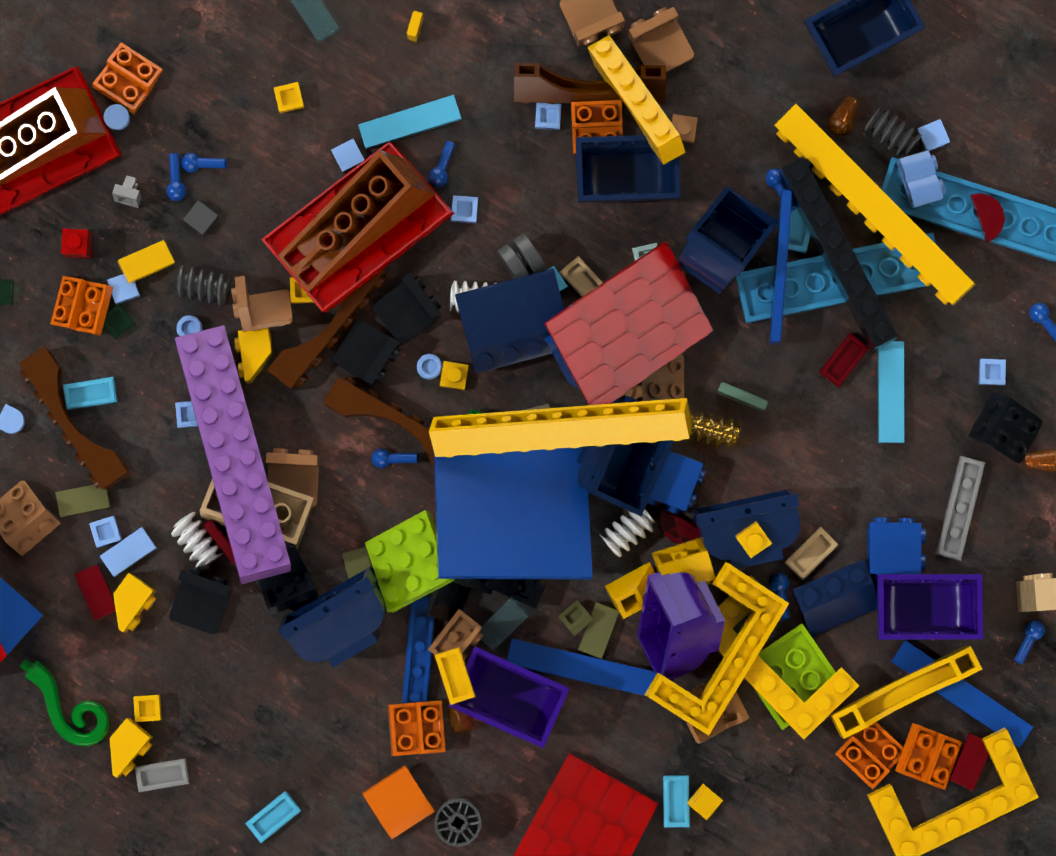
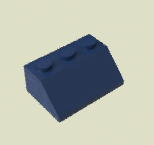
M863 559L790 590L811 637L877 609L876 589Z

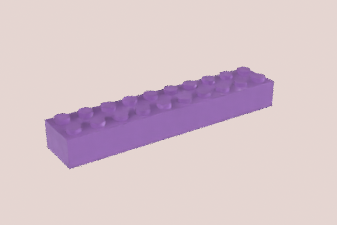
M225 326L176 337V348L240 582L245 584L291 571V563Z

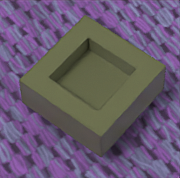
M578 600L558 616L574 636L594 620Z

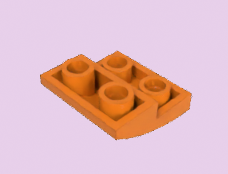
M121 42L108 58L106 67L92 83V88L115 103L124 106L132 114H135L154 87L163 69Z
M622 100L571 102L573 154H576V137L623 136Z
M63 276L50 324L101 336L113 287Z
M442 700L388 705L391 756L446 752Z
M875 722L869 727L849 736L835 754L869 787L874 789L899 761L903 746L881 725Z
M912 723L895 771L945 790L962 742Z
M406 765L362 793L391 839H394L435 812Z

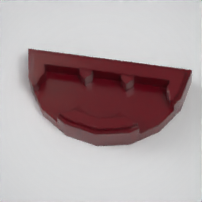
M983 193L971 194L970 197L985 241L988 243L995 239L1003 229L1005 221L1004 210L1000 203L990 195Z
M662 507L659 523L666 538L676 544L700 538L697 526L676 514L664 510L665 508Z
M213 520L207 521L203 524L204 528L230 561L235 564L228 537L219 526H216Z

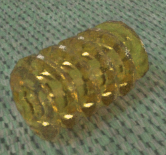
M694 407L692 408L690 415L692 421L690 438L693 434H696V441L700 442L703 437H706V445H710L713 439H715L716 448H719L725 442L727 451L736 444L742 421H739L734 427L732 418H729L726 424H724L723 416L720 415L714 421L713 413L710 412L704 418V410H700L697 415H694Z

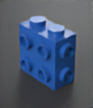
M669 451L647 504L655 506V503L658 502L666 505L664 510L679 515L680 511L686 512L687 507L692 509L697 496L693 493L696 484L701 485L706 472L702 470L704 463Z
M874 518V522L867 523V569L869 574H873V579H877L878 574H921V570H925L926 558L925 554H921V544H925L926 531L921 529V523H915V518H899V523H889V518Z

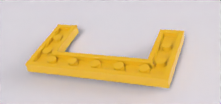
M726 562L712 585L752 610L704 691L697 698L662 674L657 673L644 694L708 736L789 605L787 601Z
M752 575L750 576V578L758 582ZM731 596L718 606L725 619L718 651L723 657L738 635L733 629L752 611ZM759 655L744 677L803 740L859 687L841 667L804 703Z
M1005 727L982 738L1002 781V785L914 828H911L891 784L867 794L895 856H920L1039 798Z

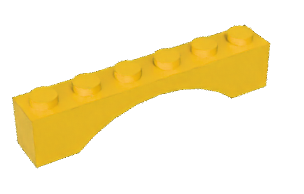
M610 35L588 46L587 48L594 66L605 82L616 91L625 103L662 164L664 165L684 154L685 149L680 134Z
M965 645L832 712L830 717L840 737L845 739L869 727L892 712L982 670V667L972 647Z

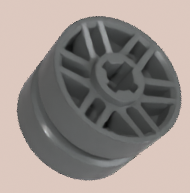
M524 233L512 240L516 251L509 244L497 250L500 259L513 279L530 275L529 271L534 274L548 270Z
M453 798L446 801L439 808L435 816L436 833L443 842L450 846L461 847L470 844L477 838L482 827V815L475 803L466 798ZM457 817L463 820V825L460 827L454 824V819Z

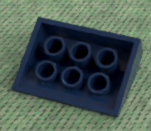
M554 268L455 294L476 374L552 354L545 341V338L550 336L544 322L564 310Z

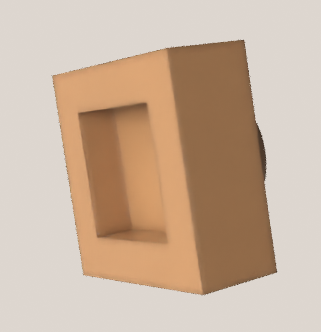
M673 114L672 124L680 134L682 142L694 144L698 118Z

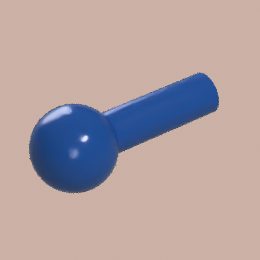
M446 141L437 167L431 169L428 174L429 183L434 187H442L447 183L448 174L446 169L456 145L453 142Z
M169 153L171 183L167 186L166 193L171 200L180 201L186 195V187L180 178L179 153Z
M186 153L181 159V166L189 173L196 172L199 168L226 169L228 167V160L226 158H199L195 153Z
M774 168L767 172L765 181L769 187L775 188L780 197L782 190L787 189L778 174L780 169ZM793 200L791 205V211L796 209Z
M1043 303L1032 305L1029 310L1030 318L1036 323H1041L1056 342V325L1049 318V308Z
M380 448L373 452L371 460L375 467L383 469L388 467L390 463H419V454L390 453L388 450Z
M774 573L769 579V586L776 592L777 596L787 601L786 590L789 586V579L784 573ZM789 607L786 608L780 620L782 621L790 619Z
M1030 620L1025 625L1026 637L1014 658L1016 663L1023 665L1035 640L1042 638L1045 634V626L1039 620Z

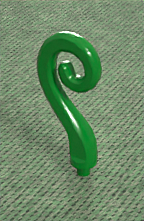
M25 659L20 667L27 672L25 677L42 691L51 723L63 739L77 746L88 747L98 744L105 738L109 730L110 720L108 713L102 705L95 701L86 700L73 708L71 720L78 728H84L86 725L83 718V713L86 711L93 712L97 717V725L93 731L89 733L77 732L68 725L63 716L58 687L50 671L39 661L33 664Z

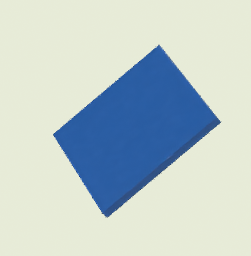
M583 447L556 448L554 450L541 449L528 452L513 451L502 454L485 453L476 456L435 457L434 454L438 579H592L588 492L578 485V472L581 464L577 463V459Z

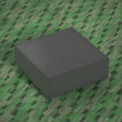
M198 200L184 217L183 221L204 236L219 216Z

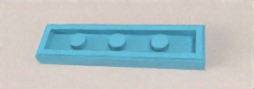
M451 95L361 123L358 126L367 150L386 144L389 141L393 142L462 119L455 97Z
M892 341L878 348V443H904V342Z

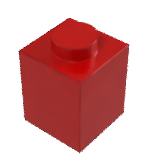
M62 228L61 254L66 258L91 259L93 234L86 229Z

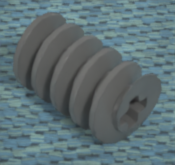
M880 107L868 121L864 130L867 132L874 128L873 138L882 135L881 144L890 141L888 150L898 147L897 157L904 153L907 155L921 138L922 134L912 137L913 127L905 131V121L897 125L898 115L896 114L889 118L890 109L888 108L881 112Z
M181 265L176 289L178 290L179 297L183 298L188 292V298L191 300L197 295L200 302H203L207 297L209 304H213L217 299L218 305L223 306L230 293L232 276H230L227 282L224 281V274H220L219 278L215 280L214 272L212 271L208 278H206L203 269H201L197 276L195 275L194 267H191L189 272L185 273V267Z

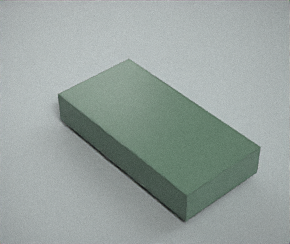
M724 382L720 383L716 392L761 412L765 411L768 404L767 400Z

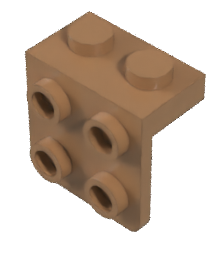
M613 0L560 1V8L578 47L582 45L590 46L599 41L598 38L605 35L613 36L624 28L625 20L622 13L617 12Z
M667 7L661 8L653 14V18L647 21L643 18L631 25L632 28L629 29L628 37L643 65H666V72L693 59L694 52L677 22L679 15L674 7L667 9Z
M245 276L235 277L236 288H231L234 302L233 311L235 319L240 318L243 332L284 326L293 322L289 290L283 289L249 295Z
M680 354L653 372L648 378L625 392L624 395L638 401L684 398L683 355Z
M273 448V453H266V463L268 464L267 481L313 497L312 508L315 507L318 498L320 457L314 455L312 450H298V454H288V449Z
M20 481L0 498V535L21 556L30 551L38 542L61 524L57 517L41 503L25 481Z
M458 609L428 650L436 655L460 647L465 661L468 657L465 653L470 645L476 646L484 636L481 633L483 627Z
M710 679L688 692L699 698ZM735 692L709 736L691 724L687 723L695 741L701 744L727 728L748 720L749 716L737 692Z

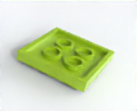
M424 510L365 542L388 612L394 613L454 581V579H438L436 525L431 511Z
M802 623L761 650L758 654L804 703L836 673ZM755 690L781 730L787 728L789 724Z

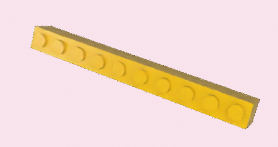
M797 104L775 124L779 129L776 135L785 144L790 141L796 147L793 152L799 158L804 156L805 160L808 159L814 165L811 170L820 179L826 177L831 182L828 187L838 197L843 194L849 200L846 205L856 215L861 212L867 218L863 223L873 233L879 230L884 236L881 241L891 251L896 248L902 254L899 259L909 269L914 266L920 272L917 277L927 287L932 284L938 290L935 295L945 305L950 302L954 306L976 285Z
M687 398L433 417L429 434L435 457L476 456L485 453L502 454L513 451L528 452L530 450H554L556 448H579L583 446L602 447L610 444L628 445L638 442L681 441L690 438L692 421Z

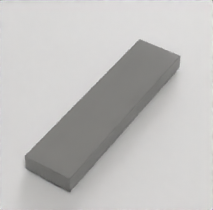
M963 456L959 457L935 555L961 561L986 462Z

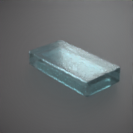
M291 0V3L318 43L340 30L321 0Z
M511 597L482 626L481 633L484 634L482 640L494 651L530 614Z

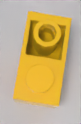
M269 328L246 332L241 330L238 331L239 338H234L236 353H241L242 362L238 363L239 376L244 378L246 383H252L274 355L271 330Z
M650 562L605 586L615 608L623 619L642 610L648 575L655 573Z
M132 573L127 574L113 593L118 628L123 633H127L128 630L133 631L141 621L138 616L144 609L149 610L156 600L154 594L157 591Z
M126 718L110 737L112 773L116 778L121 777L122 774L127 776L136 765L133 763L139 754L143 757L152 746L150 741L153 736L131 718Z

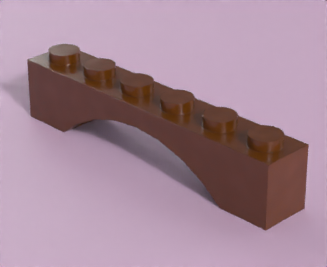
M515 63L514 102L524 104L532 102L556 104L622 100L605 80L583 81L571 79L550 71L540 63ZM640 65L635 68L634 71L658 105H665L666 65Z
M382 269L361 288H357L346 297L331 323L320 334L297 347L282 350L267 371L292 391L296 387L300 389L308 379L306 374L311 368L316 369L323 361L324 357L322 354L327 348L331 350L340 339L338 334L342 329L345 328L347 330L356 319L354 314L358 309L363 310L372 299L369 296L374 289L380 290L387 281L385 277L387 271Z
M44 346L19 363L22 367V370L19 371L27 384L32 382L36 389L33 392L41 405L44 403L50 410L47 415L55 426L59 424L63 429L62 438L69 447L71 445L74 446L78 452L75 455L77 461L83 468L87 466L92 473L89 475V479L97 489L101 487L103 490H108L131 475V472L118 453L93 443L73 423L67 412L62 394L63 370L51 351Z
M347 376L344 380L340 377L337 378L323 402L325 406L346 418L372 416L400 425L422 444L434 468V450L429 429L423 426V420L411 414L410 418L403 415L401 407L392 402H389L388 405L379 401L380 395L370 389L365 393L357 388L358 382Z

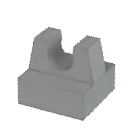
M126 176L123 186L115 184L112 192L114 201L139 208L142 199L140 191L137 190V179Z

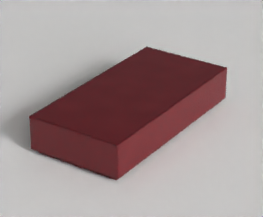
M849 333L819 371V374L839 388L869 350V347Z
M99 564L74 574L95 621L116 612L114 597Z
M968 733L949 778L950 781L972 791L989 755L982 738Z

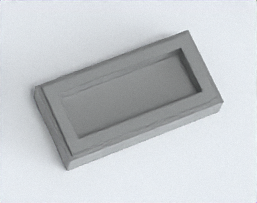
M186 758L135 767L138 792L190 784Z

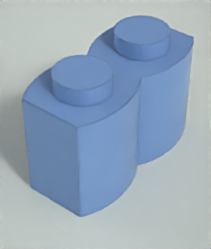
M929 150L900 158L897 161L899 174L904 184L911 210L944 199L943 194L946 193L942 179L938 180L935 172L938 169L936 157L930 155Z

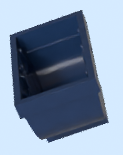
M841 0L804 21L806 30L834 78L925 29L921 18L910 0Z
M645 135L576 137L578 203L652 202L653 200H678L681 198L679 156L663 165L651 148Z
M726 186L686 237L688 241L679 258V266L720 294L736 275L739 276L779 221L729 186Z
M625 396V398H618L610 404L639 401ZM673 440L657 441L655 443L638 442L628 445L610 444L602 447L583 446L577 459V463L581 464L578 472V485L590 494L635 515L642 516L673 444Z
M791 489L691 510L693 523L697 526L699 537L707 551L718 559L728 560V563L737 569L784 559L782 548L791 545L797 539L800 532V519L797 509L800 506L797 493ZM757 521L772 544L750 558L735 535Z
M371 566L283 617L278 630L284 640L288 639L295 652L302 659L309 662H322L328 659L332 667H335L378 641L380 633L378 627L382 622L386 605Z

